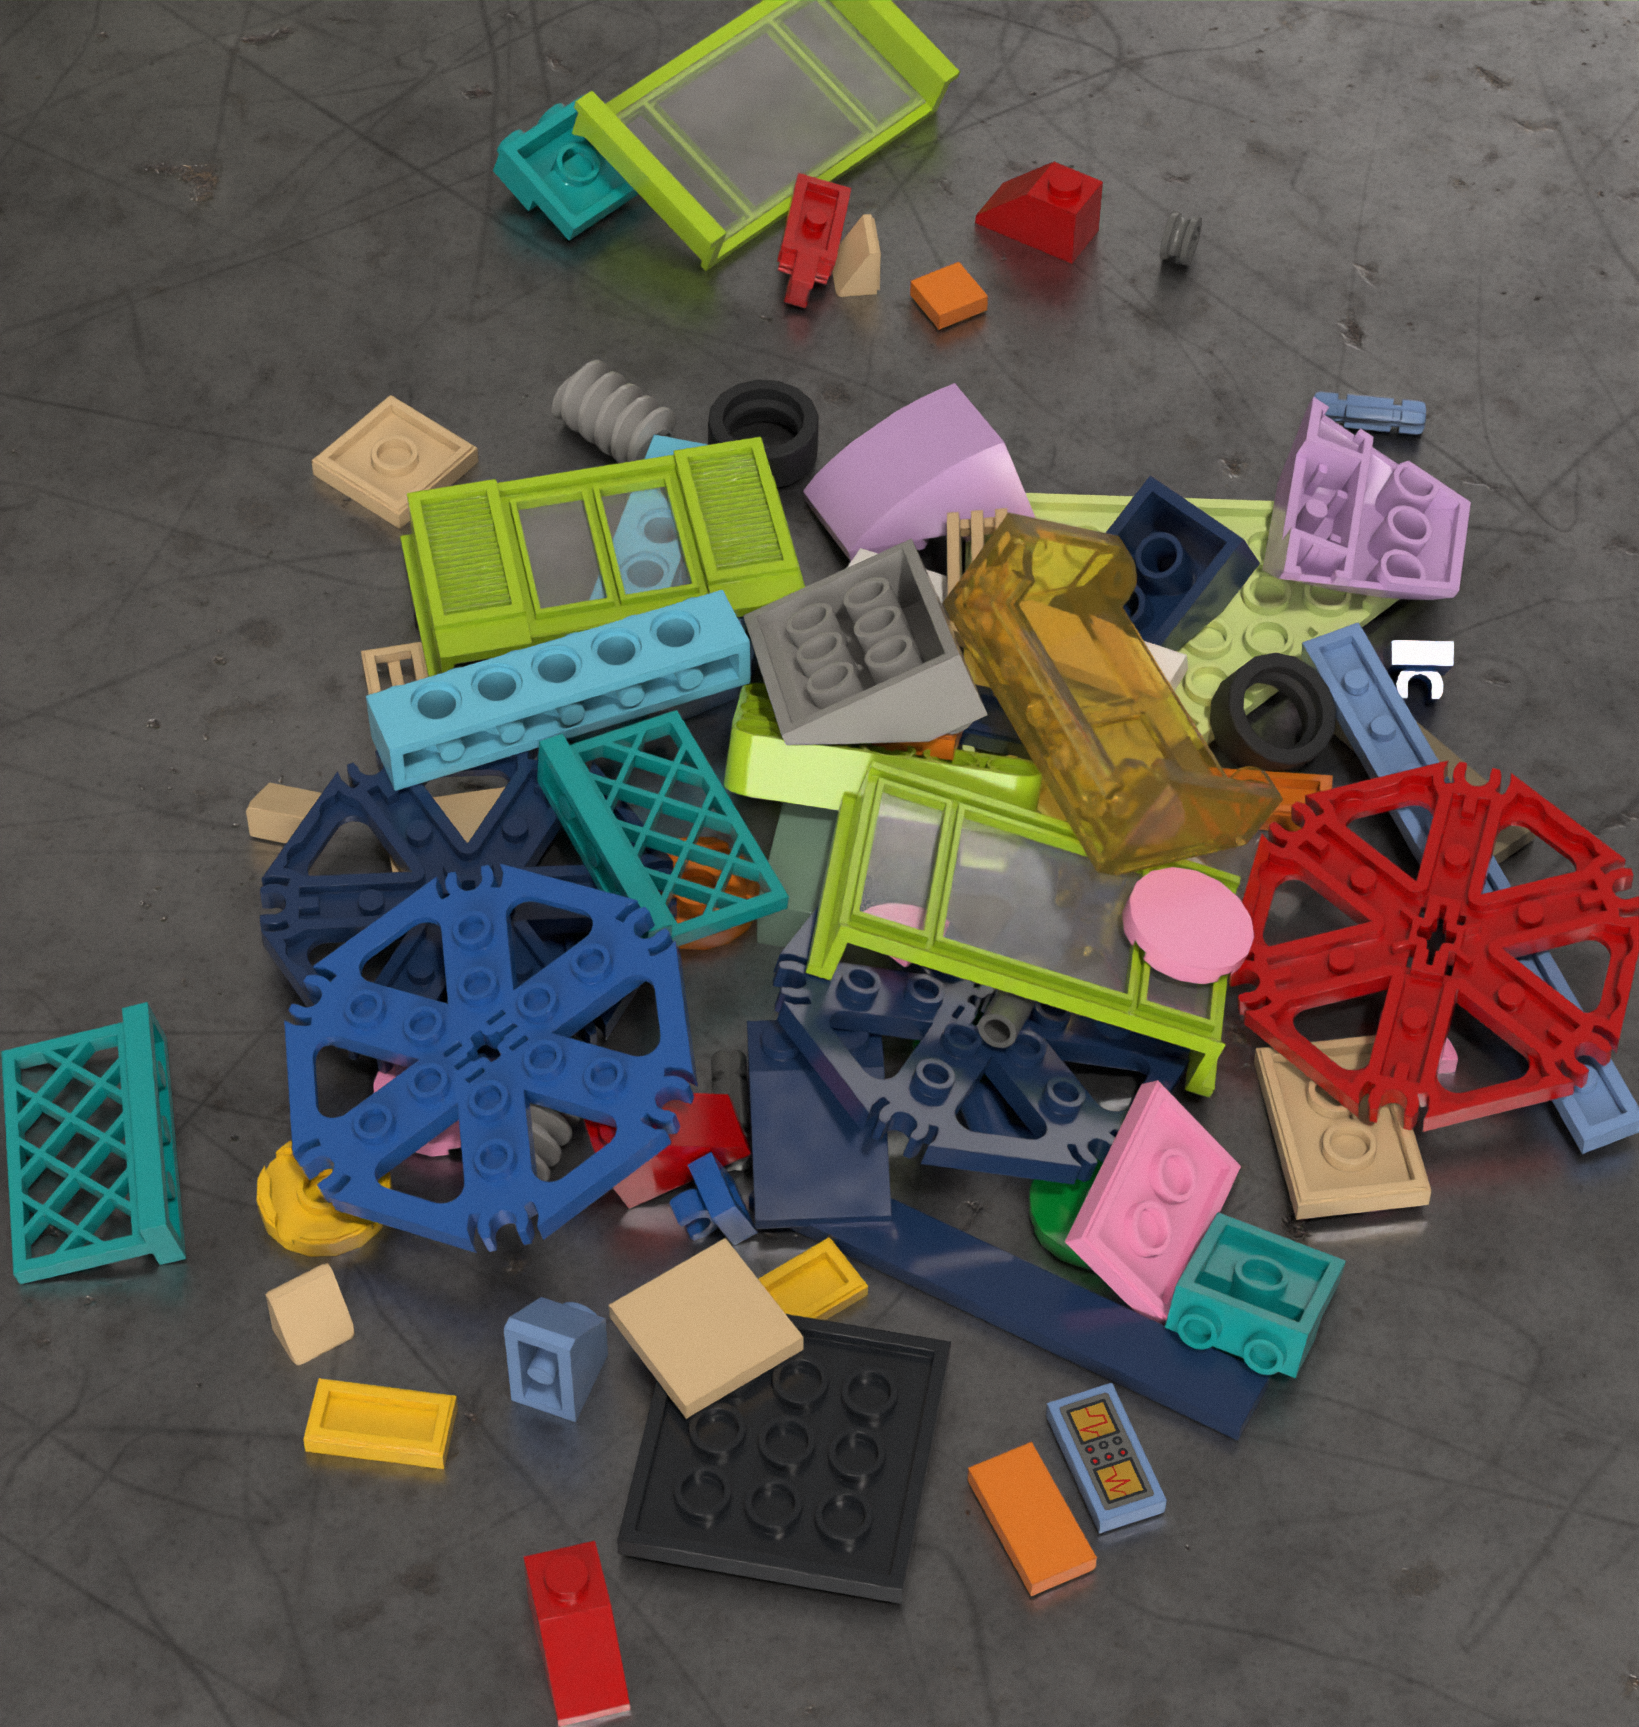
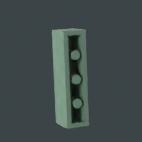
M783 802L768 862L789 896L788 908L757 919V943L786 947L818 907L838 810ZM762 888L759 895L765 894Z

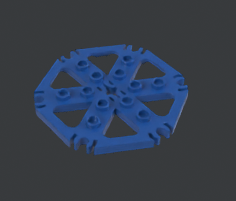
M500 864L503 871L500 888L489 865L481 866L482 882L477 888L469 891L463 890L456 872L448 873L445 885L449 896L442 899L444 890L438 877H435L315 964L313 968L317 975H307L303 982L309 994L315 998H320V1001L311 1007L291 1004L288 1011L297 1025L284 1020L292 1151L299 1166L309 1180L324 1170L333 1169L327 1178L317 1184L325 1200L328 1203H332L337 1211L477 1253L474 1245L476 1228L489 1252L497 1251L496 1233L499 1228L506 1224H516L517 1232L523 1244H532L535 1232L530 1218L537 1214V1228L543 1240L669 1146L672 1142L668 1134H677L681 1126L674 1112L661 1108L671 1100H680L684 1103L692 1104L694 1094L689 1083L698 1087L681 954L676 941L673 942L670 932L664 928L651 938H641L655 924L650 911L646 907L640 908L638 900ZM528 901L537 902L585 915L593 921L592 930L587 937L518 987L510 916L517 905ZM425 922L434 923L442 931L448 1004L369 982L362 977V969L370 958L414 926ZM644 982L650 983L655 988L661 1038L658 1046L651 1053L644 1056H632L570 1038ZM487 1044L492 1049L498 1048L500 1056L490 1062L485 1057L480 1058L477 1050ZM335 1046L407 1067L405 1071L345 1115L329 1118L319 1112L316 1057L323 1047ZM530 1103L617 1128L616 1134L610 1143L562 1179L553 1182L542 1181L537 1177ZM459 1120L464 1188L456 1199L448 1203H435L385 1188L378 1183V1179Z

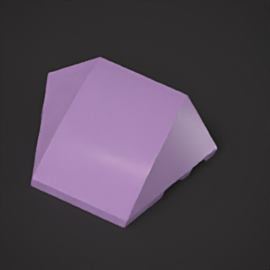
M955 383L901 408L855 439L832 458L803 490L805 502L850 562L860 548L879 554L911 538L917 550L924 549L929 542V538L947 536V513L959 512L961 520L971 519V511L983 510L984 518L995 517V509L1007 508L1009 525L1018 524L1019 533L1038 530L1036 517L1004 441ZM963 536V539L966 542L971 541V536Z
M1313 397L1308 404L1277 483L1263 571L1278 579L1293 580L1328 590L1381 598L1408 600L1454 598L1460 588L1471 502L1412 462L1406 461L1397 464L1372 447L1373 436L1361 428L1354 435L1327 417L1325 413L1329 407Z

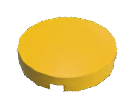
M292 1140L276 1151V1158L270 1162L267 1169L264 1165L258 1176L256 1201L259 1215L267 1233L285 1249L309 1257L338 1256L362 1247L381 1231L383 1224L335 1210L333 1204L325 1200L317 1184L332 1173L333 1169L324 1170L309 1180L293 1155ZM388 1172L378 1179V1183L385 1188L392 1189L391 1174Z

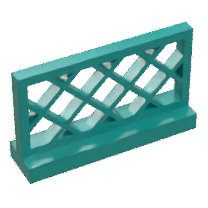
M677 710L571 745L568 744L563 733L539 741L537 771L539 786L597 888L601 891L638 900L640 908L646 907L650 911L655 926L644 933L641 938H651L657 932L666 928L670 932L673 942L676 941L677 946H681L788 908L789 896ZM667 735L671 736L679 749L674 761L642 752L646 742ZM604 757L623 763V766L615 781L590 773L585 762ZM634 767L666 777L659 794L626 784ZM676 780L703 789L706 798L701 808L669 798ZM618 800L651 810L643 827L618 820L615 817L613 811ZM661 813L694 823L686 841L653 831ZM704 827L731 836L734 845L729 855L696 845ZM645 847L679 857L671 875L644 867L640 858ZM689 860L722 871L714 889L681 879ZM733 874L758 882L765 894L746 900L724 891ZM674 894L707 905L703 915L678 924L668 906Z
M148 1002L122 1008L123 1022L1 1051L13 1275L20 1285L152 1253L159 1265L186 1259L168 1042ZM118 1046V1059L101 1078L82 1068L96 1051ZM46 1063L58 1068L37 1093L22 1086L21 1069ZM72 1078H75L92 1089L69 1113L53 1104L52 1101ZM120 1082H121V1089H119V1088L116 1087ZM108 1097L121 1104L123 1112L104 1133L86 1123V1121ZM23 1101L27 1103L24 1108H23ZM42 1113H45L61 1122V1124L39 1149L25 1140V1132ZM78 1132L96 1144L73 1169L55 1157ZM124 1137H125V1145L120 1142ZM112 1152L127 1161V1168L114 1184L107 1189L90 1179V1176ZM26 1156H28V1157L31 1158V1159L27 1162V1164H26ZM47 1167L65 1178V1180L42 1205L28 1196V1188ZM82 1188L100 1200L79 1225H76L59 1215V1213L78 1190ZM128 1193L130 1201L124 1199ZM115 1208L131 1217L132 1235L103 1241L93 1235ZM29 1212L34 1214V1216L31 1219L29 1216ZM49 1224L69 1235L55 1253L32 1258L31 1245Z

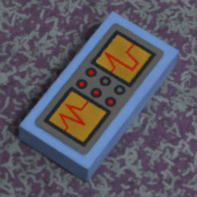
M1112 1383L1047 1403V1420L1099 1534L1165 1512L1167 1500Z

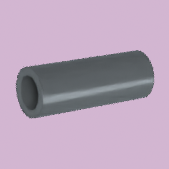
M1021 956L1016 959L1047 969L1042 961L1032 956ZM997 990L978 1023L980 1036L986 1043L994 1047L1005 1048L1012 1045L1037 1001Z

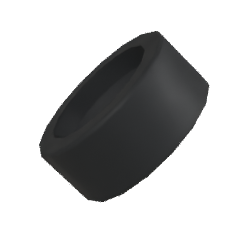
M760 379L736 384L719 395L709 412L708 445L736 441L730 434L744 424L757 421L776 422L789 427L797 434L796 437L782 445L765 448L777 488L791 485L807 475L817 460L819 415L813 401L797 387L781 381Z
M1270 653L1253 657L1220 683L1211 700L1210 725L1216 744L1228 760L1242 770L1294 773L1326 749L1335 731L1336 708L1329 687L1314 668L1294 656ZM1262 683L1274 686L1285 693L1297 708L1302 724L1301 739L1292 748L1273 747L1259 738L1249 725L1244 710V694L1253 684Z

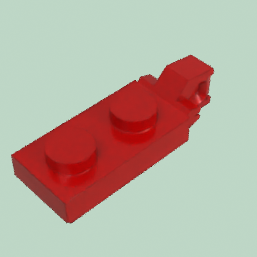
M798 173L777 257V262H779L777 271L790 274L784 299L785 303L806 309L809 293L813 288L814 282L827 284V280L831 277L836 263L852 188Z

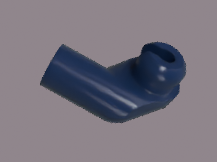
M990 1080L979 1081L961 1107L970 1131L1024 1139H1037L1027 1126L1011 1121L1002 1099V1094Z

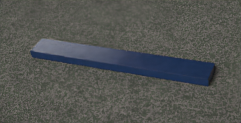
M754 1189L749 1195V1209L754 1211ZM892 1198L891 1221L808 1224L809 1227L790 1228L819 1243L829 1237L843 1254L1237 1441L1268 1388L1270 1375L1259 1374L1253 1371L1246 1363L1210 1347L1203 1350L1192 1348L1182 1341L1177 1332L1165 1328L1164 1325Z

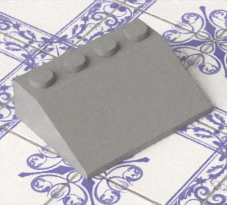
M912 538L743 615L774 714L786 745L929 742L945 734L953 735L962 732L973 721L988 715L940 598Z

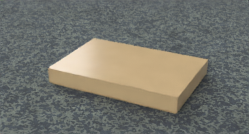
M1376 1035L1311 1043L1340 1067L1347 1070H1359L1369 1064ZM1273 1047L1256 1048L1254 1065L1296 1220L1429 1205L1431 1187L1413 1129H1403L1405 1109L1401 1105L1396 1103L1384 1105L1380 1110L1377 1123L1369 1122L1367 1114L1369 1094H1366L1359 1105L1357 1118Z

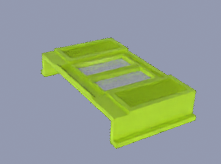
M761 437L673 450V455L506 482L497 483L496 479L407 493L412 534L402 535L400 539L428 677L453 669L454 664L498 657L513 650L525 649L565 637L574 632H582L622 620L631 615L646 613L682 602L688 598L699 597L720 590L724 591L736 616L742 617L805 587L774 476H772Z

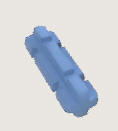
M1323 391L1316 392L1314 395L1316 399L1329 407L1325 415L1335 422L1344 423L1343 427L1345 429L1359 430L1361 428L1364 431L1390 433L1391 427L1399 428L1398 434L1420 435L1425 427L1426 405L1419 400L1402 399V403L1399 405L1393 404L1394 398L1347 394L1346 399H1338L1339 393Z

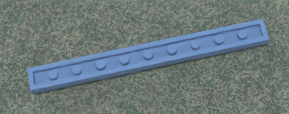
M1359 622L1302 642L1301 657L1306 664L1317 671L1329 687L1336 708V719L1370 779L1439 763ZM1446 776L1445 783H1451L1448 776ZM1407 806L1389 811L1420 866L1433 819L1432 814L1421 806ZM1492 856L1483 894L1511 887L1494 856ZM1548 950L1515 958L1583 1011ZM1583 1055L1577 1057L1578 1062L1584 1064L1589 1069L1587 1084L1583 1088L1574 1086L1573 1095L1554 1099L1552 1102L1581 1153H1587L1639 1133V1106L1611 1058L1610 1062L1603 1066L1591 1056Z

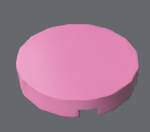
M1170 867L1149 872L1136 882L1122 912L1124 933L1131 945L1133 946L1136 940L1139 947L1146 952L1143 959L1155 970L1179 981L1208 984L1218 982L1221 975L1229 973L1232 975L1240 969L1254 939L1251 916L1240 898L1220 881L1196 870Z

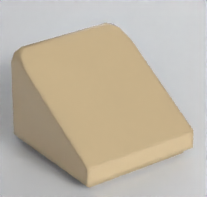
M871 214L862 215L839 245L836 263L832 271L837 296L877 294V290H880L881 252L875 219L872 218Z
M268 783L250 801L246 810L250 836L287 843L322 793Z
M328 1263L321 1264L268 1291L266 1294L272 1329L290 1359L296 1365L304 1364L355 1336L352 1319L333 1270Z

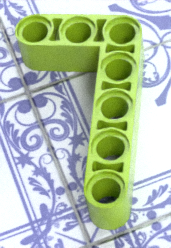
M750 683L744 685L741 689L731 726L723 783L724 787L731 792L749 797L839 810L843 795L856 799L872 761L1037 812L1044 771L1042 767L1035 763L1017 758L956 749L952 761L930 756V750L928 749L923 752L922 756L916 755V750L912 746H908L907 751L897 749L890 751L886 750L885 747L872 745V743L786 745L781 735L765 683ZM883 793L878 817L940 826L943 812ZM963 819L962 830L1008 837H1021Z

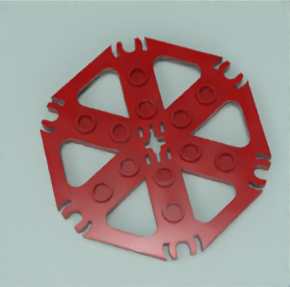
M1449 760L1305 795V804L1296 801L1291 806V820L1301 827L1298 831H1287L1273 821L1269 825L1268 840L1261 834L1242 900L1252 919L1254 939L1240 969L1232 975L1231 973L1228 974L1230 987L1241 984H1252L1256 987L1252 992L1238 995V1011L1240 1015H1244V1024L1357 1118L1359 1105L1363 1097L1369 1094L1367 1110L1369 1122L1377 1123L1381 1108L1386 1104L1396 1103L1405 1109L1403 1129L1412 1130L1417 1124L1419 1107H1427L1428 1112L1424 1118L1423 1132L1570 1096L1574 1093V1086L1583 1088L1587 1084L1589 1069L1584 1064L1578 1062L1576 1058L1583 1055L1591 1056L1598 1063L1606 1066L1610 1062L1612 1049L1617 1054L1639 956V896L1631 899H1622L1615 895L1619 891H1626L1632 888L1634 874L1631 868H1625L1626 859L1512 773L1510 774L1509 786L1503 795L1500 794L1501 771L1496 768H1492L1490 779L1485 785L1473 786L1466 781L1467 763L1459 762L1454 768L1452 783H1445ZM1407 806H1421L1427 809L1432 814L1433 819L1417 881L1347 828V826L1355 819ZM1510 826H1521L1528 829L1568 859L1575 868V872L1483 894L1497 836L1503 829ZM1288 880L1305 882L1358 924L1273 946H1268L1263 939L1276 889L1280 884ZM1442 918L1444 919L1443 934H1445V943L1441 945L1439 951L1435 952L1433 964L1429 965L1427 940L1431 938L1433 932L1437 931L1439 919ZM1582 941L1601 943L1609 951L1610 961L1600 1004L1589 1013L1583 1012L1515 958ZM1409 957L1413 958L1411 968L1407 967ZM1448 965L1454 966L1451 976L1446 975ZM1388 989L1370 1061L1362 1069L1347 1070L1340 1067L1302 1036L1294 1027L1293 1021L1295 1017L1303 1010ZM1456 1003L1526 1058L1529 1070L1523 1077L1463 1093L1450 1092L1442 1087L1438 1081V1072Z

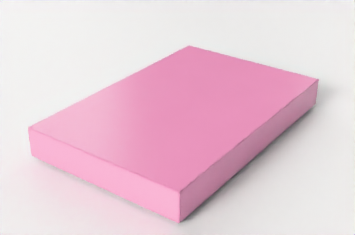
M1158 1080L1141 1084L1065 1243L1136 1313L1165 1326L1176 1284L1216 1214L1220 1213L1241 1166Z

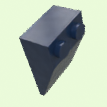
M1150 475L1047 609L1178 651L1224 611L1259 566L1260 562L1242 537Z
M777 1020L747 1021V1065L755 1229L809 1227L808 1224L891 1221L888 1134L886 1132L879 1142L872 1138V1129L878 1116H873L865 1122L861 1131ZM832 1028L867 1074L875 1078L885 1079L882 1035Z

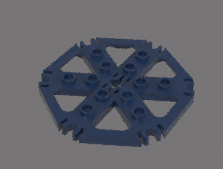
M539 748L443 776H500L509 782L468 843L425 788L429 781L401 790H394L377 750L375 751L376 765L379 770L377 774H363L352 762L347 765L348 786L341 780L338 771L262 877L263 887H260L262 909L280 908L283 910L277 914L260 915L263 946L307 1007L314 1006L320 1001V998H315L309 994L303 982L307 975H317L308 960L310 952L320 944L347 942L435 877H438L444 890L442 899L449 896L445 885L448 873L456 872L463 890L469 891L477 888L482 882L481 866L489 865L500 888L503 877L500 864L598 889L585 865L535 867L562 827L537 782ZM593 761L589 772L606 777ZM618 800L613 811L615 817L618 820L643 827L644 824L627 802ZM348 822L366 824L402 870V872L309 876L310 868L340 826ZM645 847L640 858L644 867L671 875L674 865L669 855L665 852ZM672 898L668 908L677 922V898ZM528 901L517 905L510 916L518 987L556 960L537 934L591 932L593 921L585 915L537 902ZM421 923L396 939L402 941L374 983L446 1003L448 997L442 931L434 923ZM640 986L572 1036L579 1037L586 1043L597 1045L596 1027H598L607 1040ZM488 1045L482 1046L477 1050L480 1058L485 1057L490 1062L500 1056L498 1048L492 1049ZM348 1051V1057L353 1060L360 1056L359 1053ZM377 1059L378 1071L387 1073L395 1066V1075L397 1077L407 1069V1067Z
M896 857L894 863L888 859L881 860L875 878L872 879L866 875L860 911L864 912L870 908L886 904L909 905L925 910L933 862ZM955 866L951 893L979 898L984 895L998 897L1007 902L1013 910L1012 917L987 951L1013 959L1021 956H1032L1042 961L1048 970L1056 972L1070 951L1088 946L1096 950L1104 958L1112 972L1125 986L1130 950L1107 922L1097 923L1088 920L1081 922L1078 915L1074 913L1075 905L1070 909H1063L1056 906L1053 902L1050 907L1042 908L1020 904L1016 900L1015 878L1004 876V873ZM819 905L782 950L773 971L775 972L772 980L773 986L780 988L774 1005L775 1011L779 1013L777 1021L862 1131L865 1122L877 1115V1120L872 1129V1138L879 1142L884 1134L890 1130L904 1133L909 1141L903 1155L909 1159L917 1156L923 1143L929 1144L921 1164L1066 1184H1074L1077 1178L1082 1182L1089 1181L1098 1163L1096 1159L1102 1163L1104 1162L1132 1102L1122 1111H1110L1101 1107L1063 1061L1140 1071L1147 1075L1143 1084L1158 1080L1170 1093L1177 1086L1190 1059H1187L1190 1052L1189 1048L1040 1002H1036L1012 1045L1005 1048L991 1046L982 1039L978 1031V1025L974 1026L973 1021L980 1011L984 1013L998 989L911 963L906 968L898 963L903 970L898 971L839 962L831 981L807 974L805 971ZM946 918L949 926L944 937L967 944ZM1150 975L1147 1000L1180 1010ZM832 1028L921 1041L894 1077L879 1079L867 1074ZM986 1074L1037 1139H1024L970 1131L957 1121L955 1115L983 1075Z

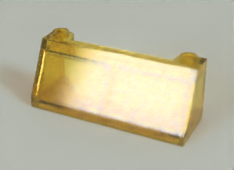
M1009 512L942 604L1035 766L1042 774V778L1097 873L1118 876L1247 845L1283 801V798L1268 774L1258 767L1245 766L1238 769L1230 778L1226 776L1123 608L1135 589L1137 575L1135 562L1121 538L1117 535Z

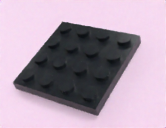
M786 1314L804 1337L803 1350L686 1419L659 1382L656 1381L617 1539L618 1554L902 1604L950 1359L951 1341Z

